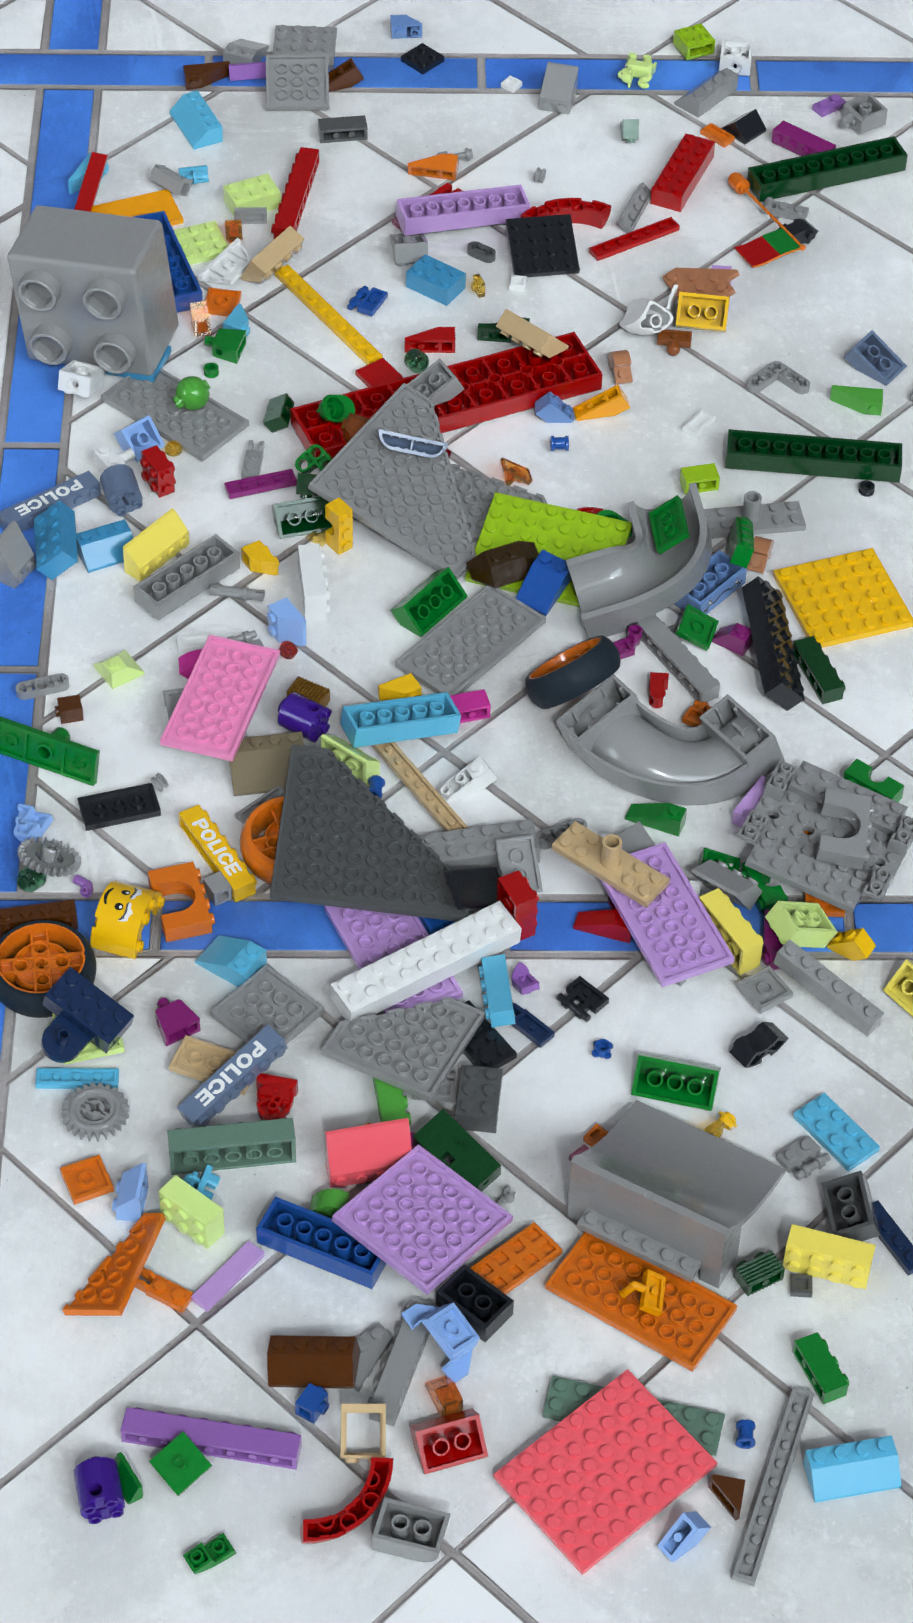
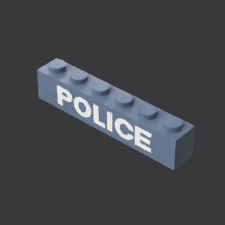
M90 471L84 472L0 511V527L4 531L12 521H16L22 532L34 527V519L37 515L43 513L58 501L73 509L101 496L100 482Z
M267 1024L177 1107L181 1116L193 1128L207 1126L210 1119L222 1112L225 1106L231 1100L236 1099L246 1086L251 1085L261 1072L266 1071L273 1061L284 1055L286 1049H288L285 1040Z

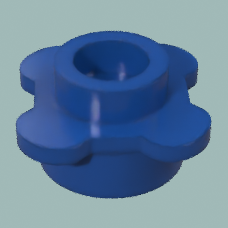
M606 1039L594 1041L592 1056L610 1059L613 1044Z

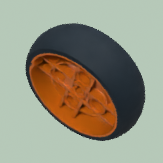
M601 635L582 641L560 652L538 666L526 677L525 687L528 697L539 708L549 709L584 694L605 681L619 669L621 660L617 647L609 638Z
M36 920L14 927L0 938V1002L8 1009L27 1017H52V1012L42 1005L44 996L69 967L73 968L92 984L94 983L96 958L91 945L79 931L57 921Z

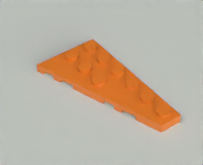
M144 1213L129 1230L130 1235L124 1242L120 1241L116 1245L117 1250L112 1256L108 1255L88 1278L89 1283L86 1287L76 1292L74 1295L75 1300L70 1305H65L62 1309L63 1313L72 1316H122L166 1219L164 1214Z

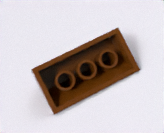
M271 1335L267 1351L268 1386L306 1388L311 1383L322 1388L354 1389L361 1352L356 1337Z

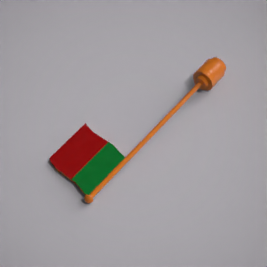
M734 172L729 176V185L738 194L747 193L781 228L764 234L746 244L734 247L752 268L765 265L786 254L806 249V246L802 245L748 191L750 183L741 173Z

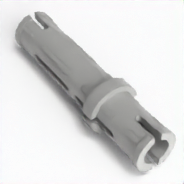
M211 584L209 595L243 599V601H264L265 590L249 589L246 586L239 588Z

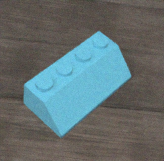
M199 91L183 94L169 112L193 150L223 142L222 125Z
M892 1435L805 1450L803 1466L815 1503L897 1489L902 1486L898 1453Z

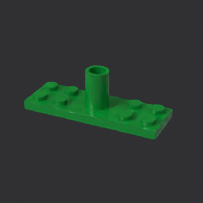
M0 716V754L91 786L97 783L100 751L70 741V734L62 727H57L51 733H47Z

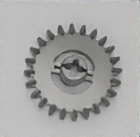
M38 836L35 843V839L31 837L30 840L25 839V841H22L18 847L17 855L20 858L19 860L29 869L36 870L37 873H42L43 875L48 874L52 877L54 875L62 877L63 875L65 877L77 872L81 865L79 853L74 852V848L69 849V844L62 848V841L58 845L55 844L54 838L52 842H47V837H45L42 843L41 838Z
M91 1083L89 1087L87 1084H84L83 1089L77 1087L75 1089L76 1093L70 1092L69 1097L64 1099L65 1104L62 1105L61 1112L63 1124L67 1125V1131L72 1130L73 1136H76L79 1132L81 1140L85 1134H87L89 1142L93 1135H95L97 1142H99L100 1134L107 1140V1132L115 1136L114 1128L121 1131V1124L126 1125V1119L129 1118L128 1112L130 1107L128 1100L124 1098V1093L118 1092V1088L114 1087L111 1089L110 1084H107L105 1087L103 1083H99L98 1086L95 1083ZM99 1100L106 1102L110 1106L109 1113L105 1112L104 1104ZM81 1107L86 1109L87 1119L81 1115Z

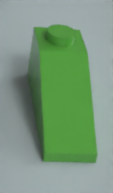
M832 385L830 400L862 414L881 416L883 389Z

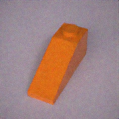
M442 153L409 162L408 175L456 180L459 166L458 155Z

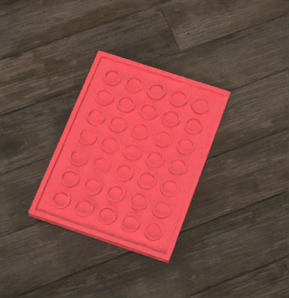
M627 1369L494 1473L493 1478L583 1575L717 1466V1461Z

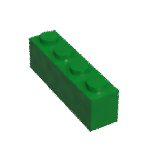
M736 516L729 532L730 563L747 568L754 552L753 522L747 517L740 518Z

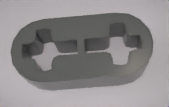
M477 241L468 243V255L485 263L495 261V249Z

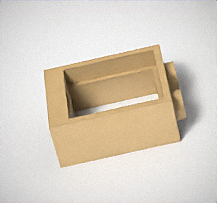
M341 1404V1458H345V1463H359V1458H368V1463L371 1457L385 1458L386 1404ZM347 1413H380V1453H346Z

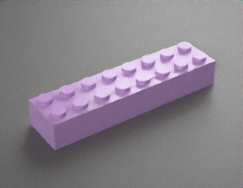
M520 184L397 199L395 215L404 236L505 224L506 219L521 218V214L530 209L531 205Z

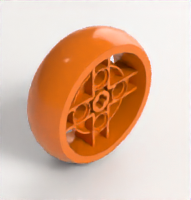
M284 796L270 799L253 810L246 819L240 835V850L245 864L256 877L270 885L272 883ZM264 830H266L264 837L257 838Z

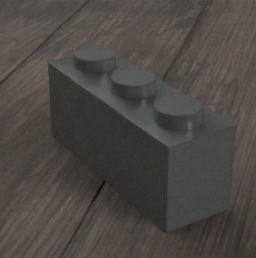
M365 115L318 119L320 143L368 140V127Z

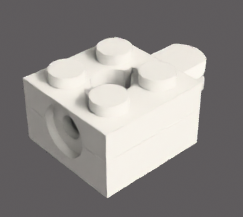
M739 36L732 37L731 40L722 39L719 71L728 68L740 76H750L753 42L745 41L744 38Z
M73 360L59 370L58 390L64 391L66 394H77L82 398H89L104 387L105 370L97 365Z

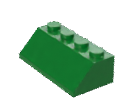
M446 567L434 572L393 607L391 612L401 626L422 637L468 596L451 569Z
M640 1052L631 1095L712 1111L721 1068Z

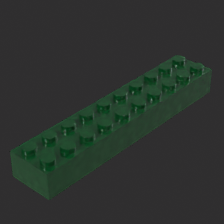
M892 136L748 167L747 180L757 200L762 202L767 197L776 199L905 171L908 155L896 137Z
M729 429L725 468L900 483L902 443Z

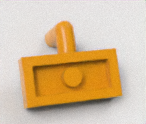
M647 1269L643 1272L642 1283L632 1281L620 1290L619 1294L622 1298H626L635 1290L641 1292L639 1309L658 1317L663 1311L666 1277Z

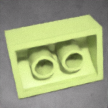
M327 734L321 736V748L330 749L335 754V757L340 762L343 761L352 770V774L357 779L360 778L367 786L369 785L370 777L380 775V762L376 758L367 755L359 748H353L347 741L337 736Z

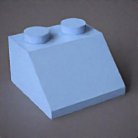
M150 415L140 418L113 433L123 451L129 448L134 451V460L136 462L142 459L141 451L155 445L159 449L165 447Z
M286 597L268 605L267 619L269 626L267 630L270 636L280 643L305 646L306 619Z
M141 1163L123 1172L121 1181H117L116 1194H118V1197L113 1199L112 1211L116 1212V1220L137 1222L143 1215L149 1188L146 1163Z

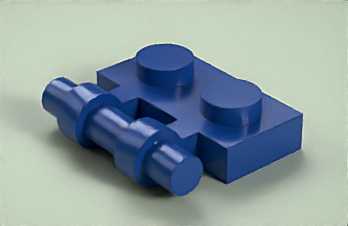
M363 286L357 290L356 296L349 300L347 308L353 310L357 307V312L373 316L388 298V292L374 287L369 291L367 286Z

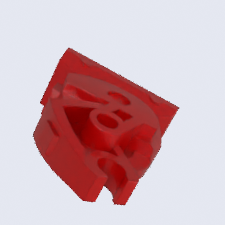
M260 1073L256 1079L258 1091L256 1107L259 1118L261 1120H276L286 1117L293 1106L294 1097L298 1094V1080Z

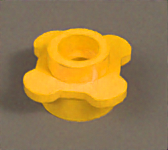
M719 1111L718 1114L720 1116L717 1120L719 1125L727 1130L737 1127L734 1115L729 1112Z

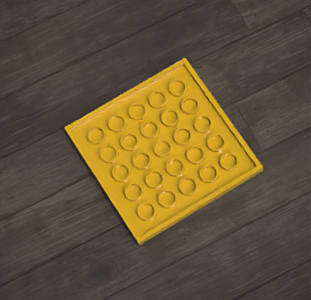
M873 548L773 570V576L806 637L814 636L822 648L913 627L911 613Z

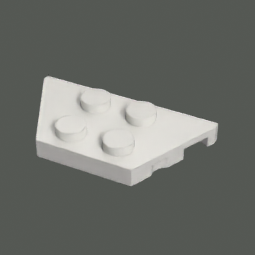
M236 238L196 275L197 280L231 285L238 280L252 260L250 255L247 254L245 247L242 246L241 240Z

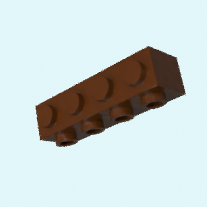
M75 900L0 909V938L14 927L36 920L57 921L78 929Z

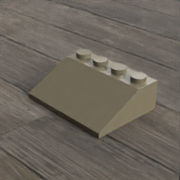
M302 731L243 738L233 762L228 761L234 796L267 793L276 786H280L285 790L292 745L304 746Z

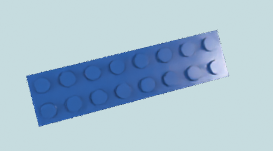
M165 211L133 216L136 218L158 220L162 223L177 313L203 308L202 290Z

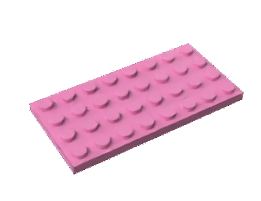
M209 635L160 739V745L233 762L280 657V650Z

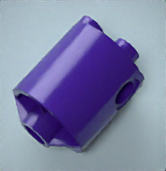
M294 692L290 694L278 707L279 726L291 732L302 731L303 738L313 743H316L322 733L326 734L330 728L328 721L332 710L299 693Z
M95 1456L78 1464L73 1470L81 1516L88 1519L90 1524H98L102 1520L111 1517H121L124 1514L125 1502L117 1462L108 1457Z

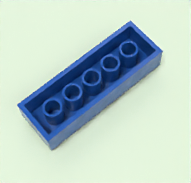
M276 1196L256 1228L258 1244L370 1289H373L386 1266L383 1260L335 1224L331 1218Z

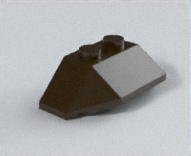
M516 541L486 550L466 562L473 581H478L496 589L525 580L539 554L534 542Z

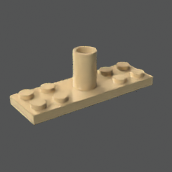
M576 821L551 847V850L645 908L670 884V878L622 850V839L619 836L609 834L603 838Z

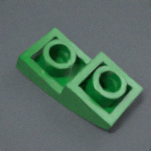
M222 1533L206 1545L200 1543L185 1553L183 1557L196 1575L224 1562L235 1555L236 1551L225 1534Z

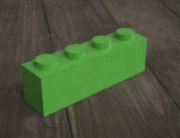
M372 1077L380 1122L408 1118L409 1125H411L410 1112L406 1113L405 1109L408 1108L407 1096H403L402 1092L404 1091Z

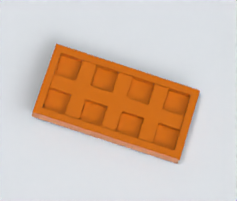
M533 1222L470 1269L504 1294H508L562 1254V1248Z

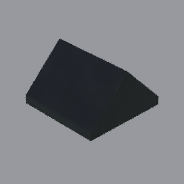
M756 109L741 115L722 127L723 130L735 136V139L744 145L766 132V127Z

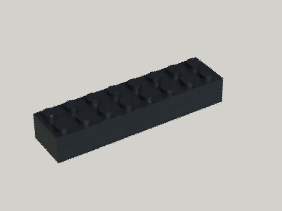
M758 576L743 586L742 592L764 694L788 711L805 700L804 688L800 680L801 674L798 671V661L794 654L795 648L791 641L792 634L788 627L789 621L785 614L786 608L782 601L783 595L780 590L773 588L767 580L764 581Z

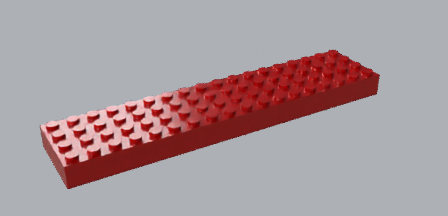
M575 332L555 337L569 347L567 350L550 358L545 355L542 357L533 353V348L530 351L523 346L449 365L447 367L459 380L464 390L453 399L434 406V411L440 424V432H449L535 408V402L548 392L559 396L561 400L601 390L603 374ZM419 374L342 394L349 397L355 406V415L348 422H328L322 419L320 414L316 412L322 401L320 400L290 408L291 425L305 450L317 444L326 449L334 458L403 383L408 384ZM320 449L314 452L315 458L320 456Z

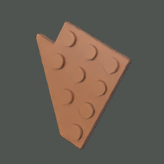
M674 268L662 276V278L671 290L675 284L678 285L677 299H679V292L730 297L736 292L729 282L740 274L735 269Z

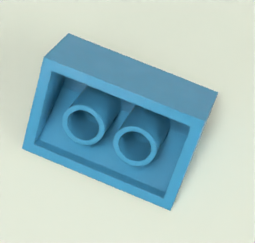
M125 519L77 533V553L87 572L90 573L123 563V546L133 539L132 532Z

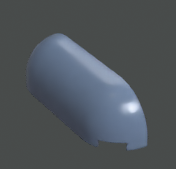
M379 429L380 441L390 450L435 458L440 456L448 447V443Z

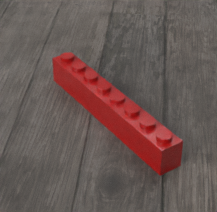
M300 147L299 153H296L295 163L292 164V173H289L288 177L289 183L285 185V193L282 194L281 199L282 203H279L278 213L275 214V224H272L271 227L274 239L289 226L297 231L320 162L319 149Z

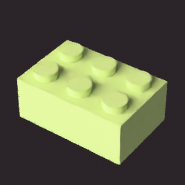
M268 173L223 186L224 202L233 216L234 207H267V211L278 209L279 203H281V192Z
M777 901L765 916L769 926L774 930L780 943L783 945L790 939L799 947L825 948L837 934V930L819 903Z
M177 1175L159 1190L160 1213L164 1214L165 1221L171 1222L181 1233H186L192 1237L196 1244L203 1245L209 1249L225 1233L223 1208Z

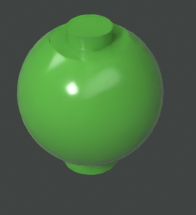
M185 377L177 384L176 396L172 397V400L179 410L183 407L190 411L199 410L209 400L210 386L206 380H202L199 377Z

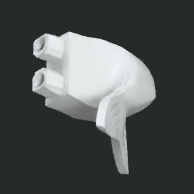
M675 284L673 286L666 308L649 299L640 298L632 300L626 309L627 312L624 318L619 322V326L632 334L652 335L667 329L674 318L671 312L675 305L678 285Z

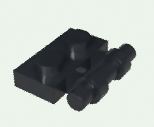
M581 976L566 987L567 996L560 993L556 998L561 1002V1006L565 1009L569 1008L574 1012V1016L578 1019H583L585 1022L591 1019V1015L587 1011L590 1010L596 1014L609 1003V998ZM577 1000L582 1005L579 1007L574 1003V1001Z

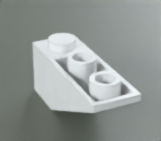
M479 756L438 787L436 791L449 803L485 789L498 778L484 759Z

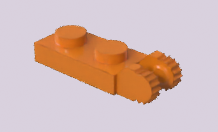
M143 1268L140 1275L151 1283L148 1285L139 1278L135 1288L146 1293L147 1296L183 1313L191 1302V1296L194 1293L159 1275H155L151 1270Z

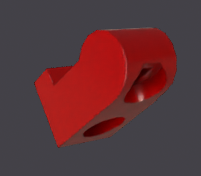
M650 672L649 705L653 708H661L665 705V690H668L669 673Z

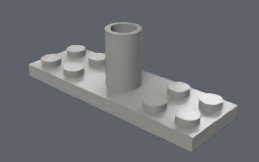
M749 491L744 495L743 506L704 509L711 539L729 537V532L736 516L740 518L747 517L753 522L754 535L805 531L806 524L799 501L761 504L762 496L756 491Z

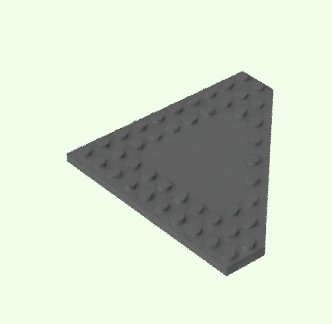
M292 745L270 899L449 921H459L468 917V909H457L445 876L446 872L453 869L448 864L445 865L440 860V856L430 847L424 845L422 839L412 829L409 830L404 825V821L395 812L392 813L377 795H373L369 791V787L360 778L357 779L352 774V770L343 761L340 762L330 749Z

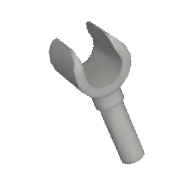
M510 1186L504 1188L502 1197L496 1202L499 1206L503 1203H512L514 1201L516 1192L509 1194Z

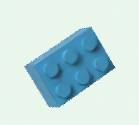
M425 254L406 271V287L447 306L466 288V273Z

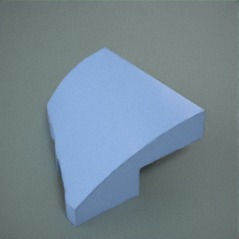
M18 804L19 814L15 819L17 825L14 828L13 834L21 842L25 841V839L30 840L33 837L36 843L37 837L41 838L54 819L51 814L36 812L33 806Z

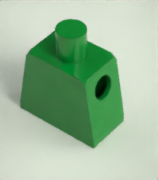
M220 328L215 337L206 335L204 344L212 347V355L214 357L237 364L246 346V330Z

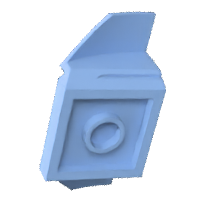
M454 1302L441 1307L415 1304L401 1313L412 1330L423 1323L450 1359L441 1369L452 1384L468 1375L472 1350L476 1347L480 1337Z

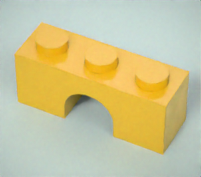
M339 497L325 505V518L333 526L325 531L326 544L338 555L353 548V509Z

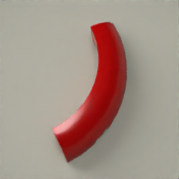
M560 198L546 201L544 205L538 207H531L521 214V218L571 214L572 223L585 224L602 229L610 216L611 205L596 200L588 202L582 201L581 198Z
M371 1457L366 1483L362 1491L344 1510L335 1515L322 1518L303 1519L300 1528L301 1544H317L337 1539L365 1522L375 1512L387 1492L391 1481L394 1458Z

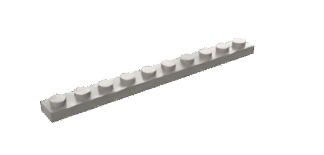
M795 1387L792 1389L732 1580L751 1586L755 1585L814 1398V1393Z

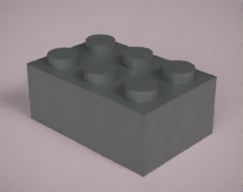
M462 1065L455 1121L464 1130L496 1133L503 1069Z
M862 1171L821 1183L832 1234L858 1241L881 1236L869 1184Z

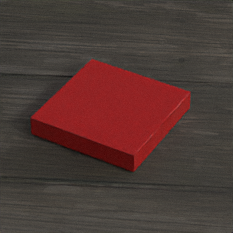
M384 358L355 371V375L367 387L403 378Z

